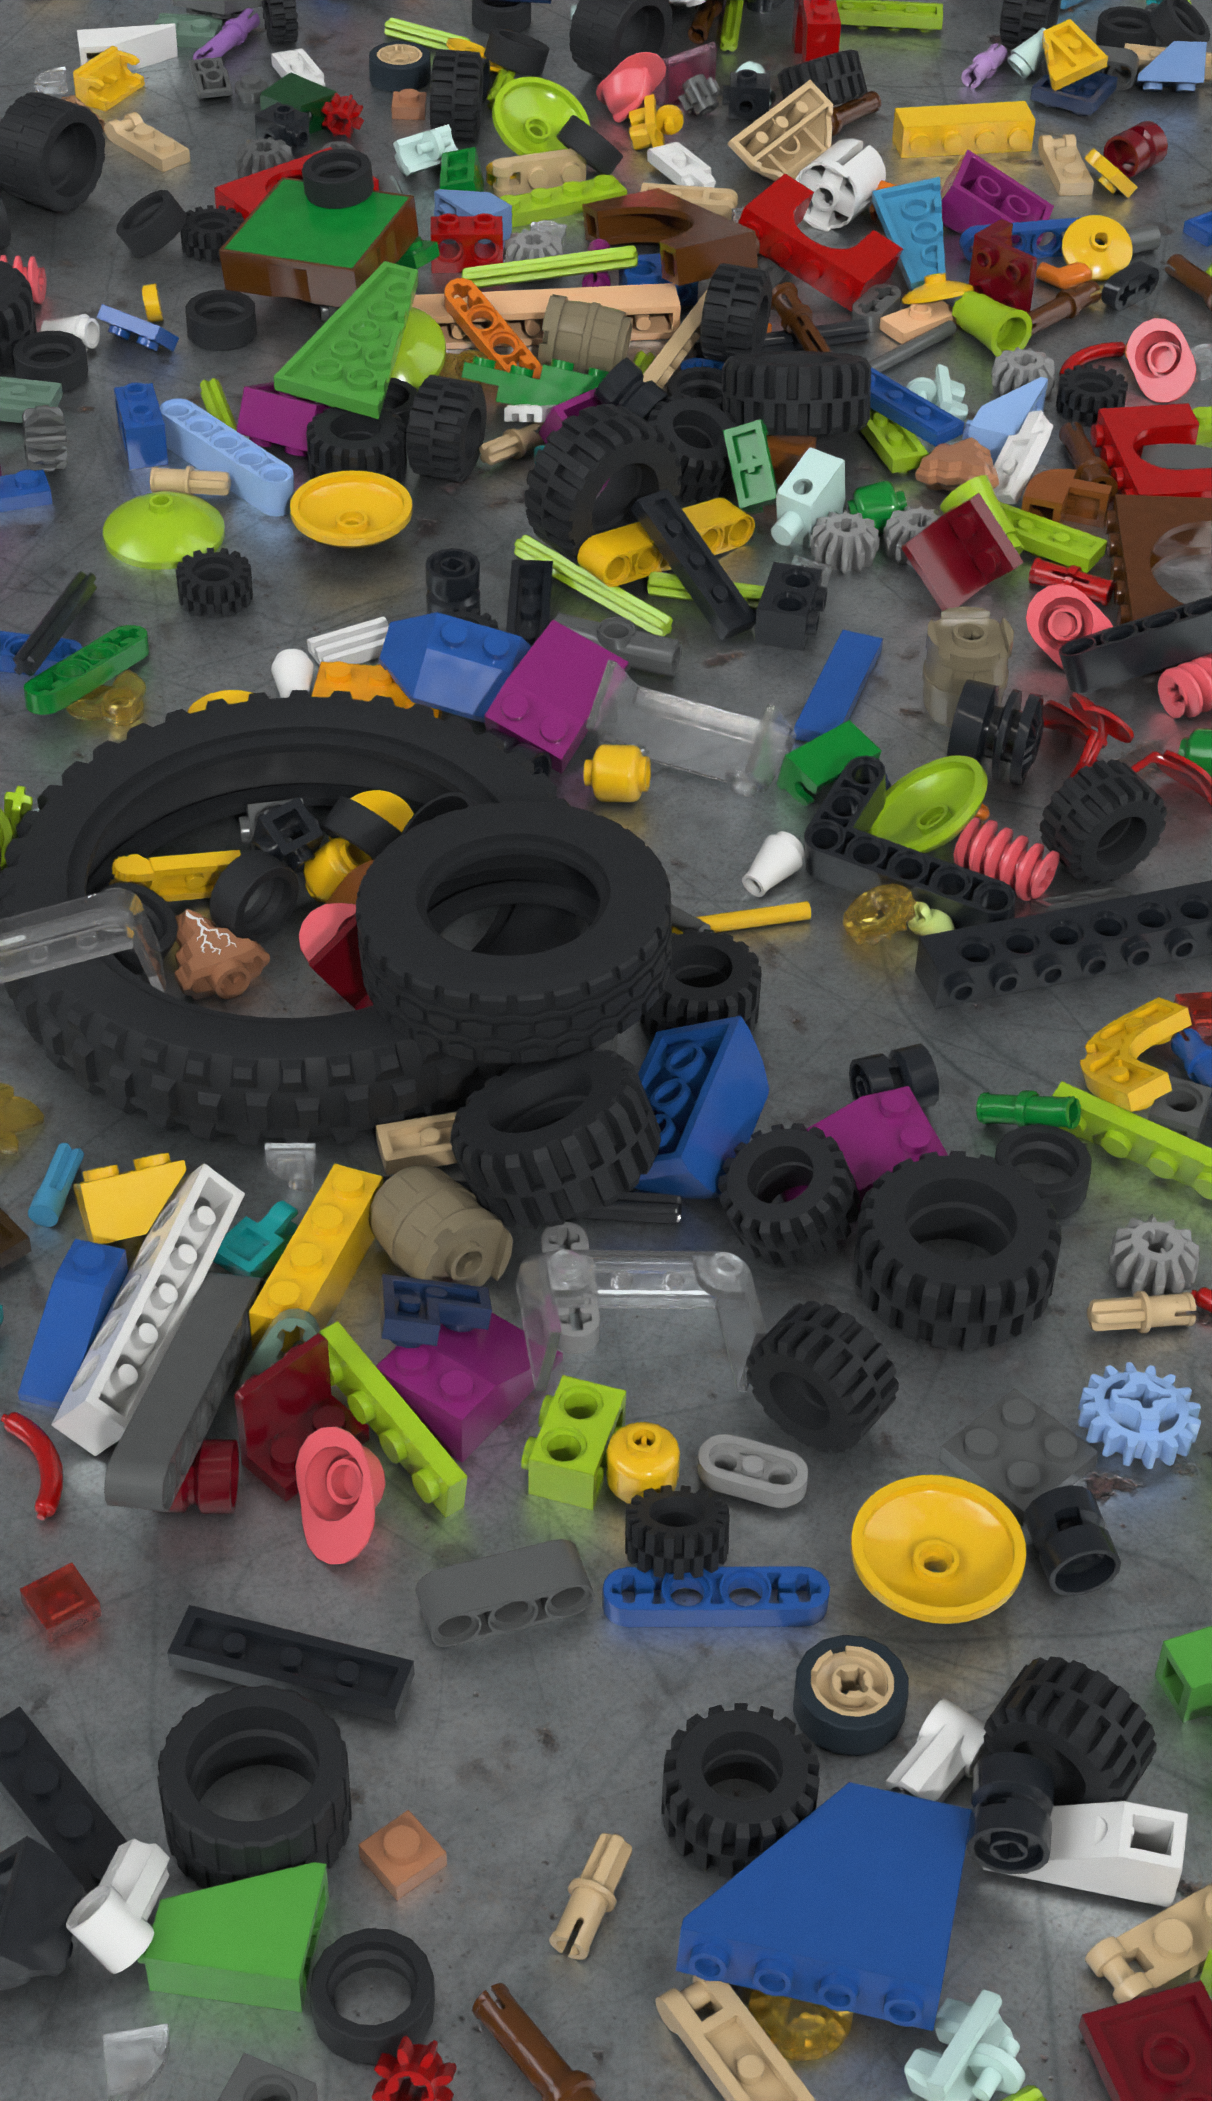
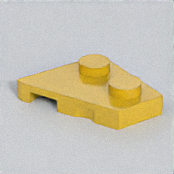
M1071 19L1043 31L1042 43L1050 83L1054 91L1107 67L1108 56Z

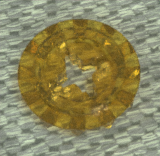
M886 884L874 887L861 894L850 904L843 918L844 929L856 944H862L867 941L870 945L875 946L883 938L891 941L892 934L897 931L907 930L906 922L916 916L914 910L916 901L911 892L904 886ZM879 910L885 915L880 919L877 918L879 916L877 911Z
M753 1989L749 2000V2012L786 2059L813 2061L826 2057L843 2044L850 2032L853 2012L835 2011L823 2005L813 2003L812 2012L815 2014L814 2016L803 2012L798 2018L794 2017L790 2025H788L791 2004L788 2001L789 1997L771 1996ZM789 1998V1999H791V2000H793V2001H796V2002H799V2001H800V2000H797V1999Z

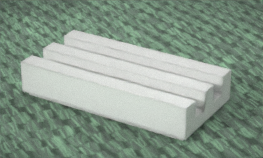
M507 405V407H504V422H544L552 407L556 405Z
M383 616L307 639L308 652L319 666L321 662L341 661L347 664H361L380 658L389 627L388 621Z

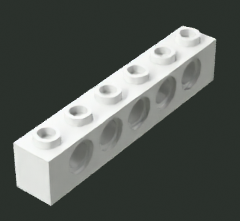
M205 1163L178 1183L154 1221L51 1424L94 1456H97L121 1439L195 1299L245 1195L244 1192Z

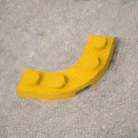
M1157 997L1112 1021L1094 1034L1085 1045L1087 1052L1085 1059L1080 1060L1084 1081L1089 1091L1098 1098L1130 1112L1144 1110L1152 1106L1155 1099L1172 1091L1168 1072L1140 1062L1137 1058L1151 1046L1169 1042L1175 1033L1192 1025L1188 1007Z

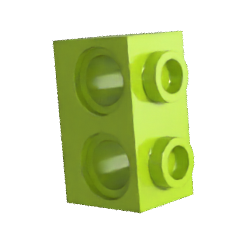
M562 1375L555 1395L547 1394L543 1400L538 1425L541 1427L538 1437L529 1436L524 1447L521 1468L528 1470V1494L589 1510L594 1509L606 1477V1450L610 1438L619 1428L625 1426L626 1390Z

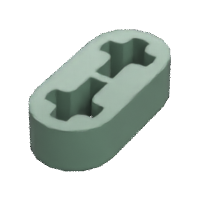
M299 1308L280 1312L274 1318L245 1363L240 1378V1388L247 1379L255 1374L260 1375L272 1363L275 1364L284 1357L286 1353L281 1351L286 1333L282 1329L291 1332L296 1326L303 1328V1340L305 1342L319 1333V1325L315 1317ZM296 1341L292 1347L298 1344H303L304 1342Z

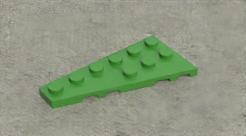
M384 261L274 375L275 390L291 394L297 398H305L323 403L332 408L337 407L379 419L418 287V270Z

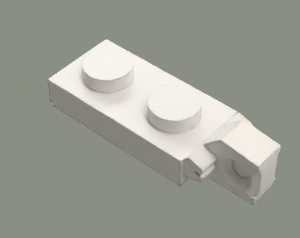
M303 48L272 53V66L282 78L292 72L325 87L324 73Z
M679 142L647 150V161L676 185L714 188L716 181L711 175L712 168Z
M1042 410L1028 413L1019 433L1008 436L993 466L996 468L999 485L993 490L997 499L1002 503L1008 505L1018 503L1049 440L1053 424L1048 421Z

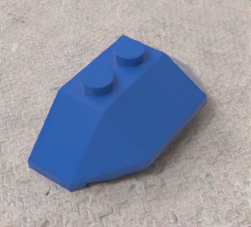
M436 612L390 622L379 663L385 670H388L395 683L411 702L485 723L484 716L507 678L532 646L521 636Z

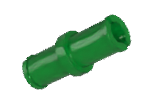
M1023 1090L1019 1095L983 1092L977 1100L976 1115L978 1121L984 1125L1008 1124L1022 1127L1040 1124L1074 1129L1080 1122L1081 1105L1075 1096H1040L1036 1091Z

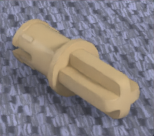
M533 422L518 430L515 428L507 429L504 431L503 436L483 443L479 448L481 461L492 466L509 458L520 459L527 451L540 445H546L538 432L536 433V430L541 429L543 422Z
M187 466L186 469L151 468L150 489L152 492L172 491L190 495L224 496L230 492L231 479L228 472L195 470L193 466Z
M1137 1291L1133 1297L1093 1299L1087 1308L1089 1327L1094 1331L1136 1329L1139 1333L1144 1334L1148 1333L1150 1328L1193 1326L1196 1315H1187L1186 1311H1196V1304L1190 1292L1148 1296L1145 1291Z
M602 1833L597 1838L580 1877L570 1881L568 1892L571 1897L555 1931L549 1938L550 1944L558 1952L563 1953L571 1933L576 1931L578 1935L568 1957L577 1960L587 1958L590 1946L605 1913L613 1911L616 1906L614 1893L632 1855V1846L624 1841V1837L616 1833L613 1835Z

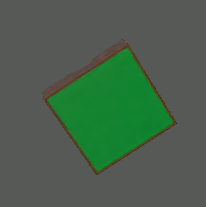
M282 177L219 249L225 289L269 297L295 298L314 304L340 308L384 261L394 264L398 262L418 237L414 196L373 190L370 197L355 206L342 209H328L318 207L308 201L305 195L303 180Z

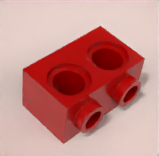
M450 213L431 216V241L438 243L440 253L439 257L431 261V273H462L463 269L468 267L503 263L502 216H493L487 213L476 216H457ZM446 239H452L456 242L453 244H445L442 241ZM481 239H488L492 242L488 244H481L478 241Z

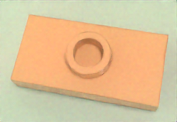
M939 300L912 304L910 307L880 318L879 329L902 345L948 320L953 321L955 325L957 323L956 318L952 316L953 307Z

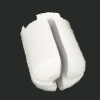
M844 139L832 145L802 169L795 180L814 191L803 220L813 228L828 232L831 229L841 228L849 224L872 204V191L877 189L881 180H886V168L879 152L871 145L863 149V141Z

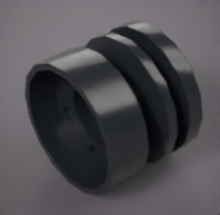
M967 679L955 711L947 757L956 755L968 756L977 760L981 766H983L986 758H991L992 779L998 781L1002 780L1009 762L1011 763L1010 783L1023 785L1029 769L1036 760L1044 729L1043 695L1030 693L1024 710L1021 711L1022 691L1013 689L1005 706L1001 707L998 706V685Z

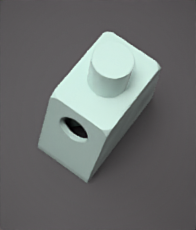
M811 447L806 451L778 489L776 495L777 522L771 528V535L776 542L787 546L793 541L810 548V535L813 534V527L816 526L817 518L827 517L829 512L844 513L846 510L845 460Z

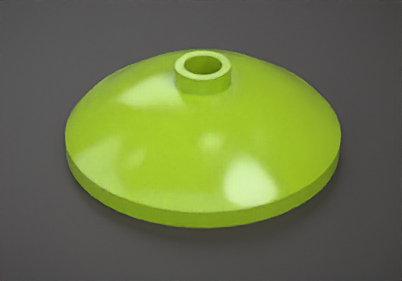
M520 77L509 81L499 90L492 107V118L497 133L503 142L519 156L568 149L557 139V135L572 115L577 116L590 126L585 109L573 94L559 84L539 77Z
M411 307L391 378L408 382L418 392L423 381L429 375L438 376L446 359V343L438 323L424 311Z
M172 491L152 492L127 500L108 516L103 526L104 544L111 555L128 565L152 570L176 569L178 562H183L184 556L194 557L193 551L200 550L204 554L207 553V548L214 547V552H216L225 537L224 519L214 506L194 495Z
M961 755L936 759L914 769L886 791L884 808L868 833L922 853H928L946 845L964 830L979 811L988 785L985 770L974 758Z

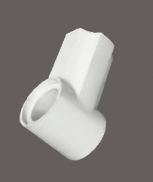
M948 1699L940 1700L923 1723L915 1746L886 1780L884 1790L942 1803L964 1775L968 1778L973 1777L975 1764L990 1754L991 1751L985 1746L983 1738L986 1733L984 1730L985 1723Z
M133 1838L120 1845L99 1886L81 1899L67 1919V1929L110 1973L116 1974L131 1966L144 1953L153 1939L154 1929L147 1920L170 1876L167 1871L170 1857L156 1843L147 1844Z

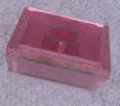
M714 41L663 59L666 65L665 77L651 93L655 96L656 105L662 107L664 105L676 106L681 104L679 96L685 94L682 85L696 75L704 74L706 79L710 77L713 80L715 79L717 47Z

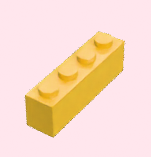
M1026 101L895 108L892 140L900 158L964 155L967 149L974 154L1032 151L1035 118Z
M334 1163L249 1311L252 1351H254L274 1318L280 1312L287 1309L299 1308L305 1310L315 1317L319 1325V1331L326 1328L375 1238L371 1229L370 1207L376 1193L383 1185V1176ZM296 1326L291 1332L282 1329L286 1333L281 1349L284 1353H287L296 1341L305 1342L303 1340V1328Z

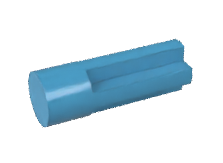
M68 1143L58 1145L42 1184L36 1191L28 1210V1216L34 1223L43 1227H52L57 1224L65 1206L66 1197L84 1158V1153L80 1148L71 1149Z

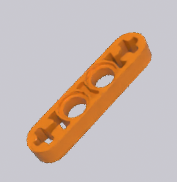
M456 278L447 283L444 291V306L483 356L486 359L496 361L495 369L510 372L511 365L517 366L519 362V367L534 370L532 377L540 379L542 370L540 362L480 289L471 280L465 278ZM468 296V298H467V303H466L462 298H465V297ZM477 318H486L492 322V325L486 329H479L472 322ZM498 344H508L514 351L508 355H500L493 348Z

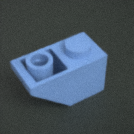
M1173 41L1138 74L1135 86H1143L1144 92H1162L1163 87H1176L1175 92L1195 93V88H1201L1204 84L1207 42Z
M443 189L434 191V216L447 213L457 216H476L482 213L502 216L503 241L510 238L512 234V205L490 192ZM481 239L478 242L481 244H488L492 241L488 239Z

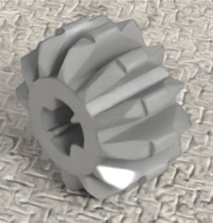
M537 228L534 231L523 229L522 233H512L510 238L505 240V247L503 248V259L505 262L564 255L560 237L552 235L551 231H538Z
M1016 347L1014 351H1003L1001 356L995 358V363L992 366L993 393L1003 396L1031 381L1043 377L1048 379L1046 397L1050 396L1056 378L1054 375V360L1046 357L1045 352H1034L1032 348L1022 350Z
M905 506L903 511H893L891 518L886 522L883 532L887 557L897 559L898 565H912L903 552L902 545L939 518L941 515L938 514V509L926 510L922 506L919 509H913Z
M846 510L843 514L829 512L827 517L817 518L816 526L813 527V534L810 535L811 555L815 557V563L820 566H826L829 572L840 570L843 574L849 570L860 573L862 567L872 566L876 552L879 550L880 541L878 529L874 527V520L869 518L863 519L862 513L848 514Z
M1151 1214L1146 1223L1136 1218H1131L1126 1228H1118L1117 1234L1113 1237L1108 1260L1109 1272L1116 1275L1117 1288H1132L1133 1296L1137 1291H1145L1148 1296L1181 1294L1183 1290L1190 1289L1191 1285L1195 1282L1200 1259L1199 1245L1192 1242L1191 1230L1176 1229L1174 1218L1166 1223L1158 1222L1153 1214Z

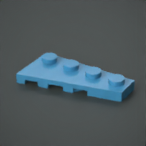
M940 177L872 191V203L887 238L903 248L897 263L909 291L925 284L924 276L946 273Z

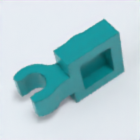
M281 1200L258 1223L245 1216L225 1235L213 1262L233 1275L263 1277L277 1264L286 1248V1244L289 1243L298 1228V1225L291 1221L299 1214L298 1209Z

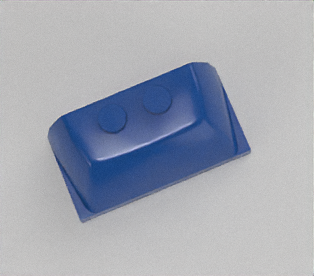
M741 1016L656 1032L638 1075L660 1127L661 1142L653 1166L647 1175H640L639 1184L634 1188L643 1192L681 1196L682 1199L717 1198L722 1194L718 1183L719 1176L726 1175L723 1165L727 1158L736 1157L735 1147L741 1142L749 1143L769 1094V1085L762 1057L750 1029Z

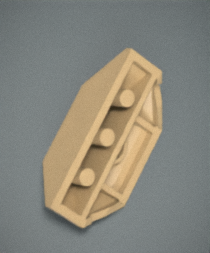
M809 80L733 137L727 144L756 174L772 181H776L783 174L796 179L802 169L831 147L833 103Z

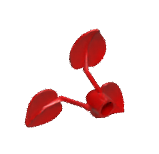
M1076 692L1069 698L1072 710L1053 700H1048L1043 706L1044 728L1064 732L1086 741L1078 764L1069 775L1071 778L1081 768L1085 766L1092 767L1098 761L1096 758L1101 748L1104 749L1108 744L1106 740L1108 734L1123 743H1131L1134 738L1132 729L1120 717L1102 706L1095 705L1091 700ZM1091 726L1098 728V732L1092 729ZM1166 750L1164 754L1153 751L1131 766L1137 773L1149 764L1156 763L1167 776L1198 793L1212 807V777L1191 760L1169 750Z

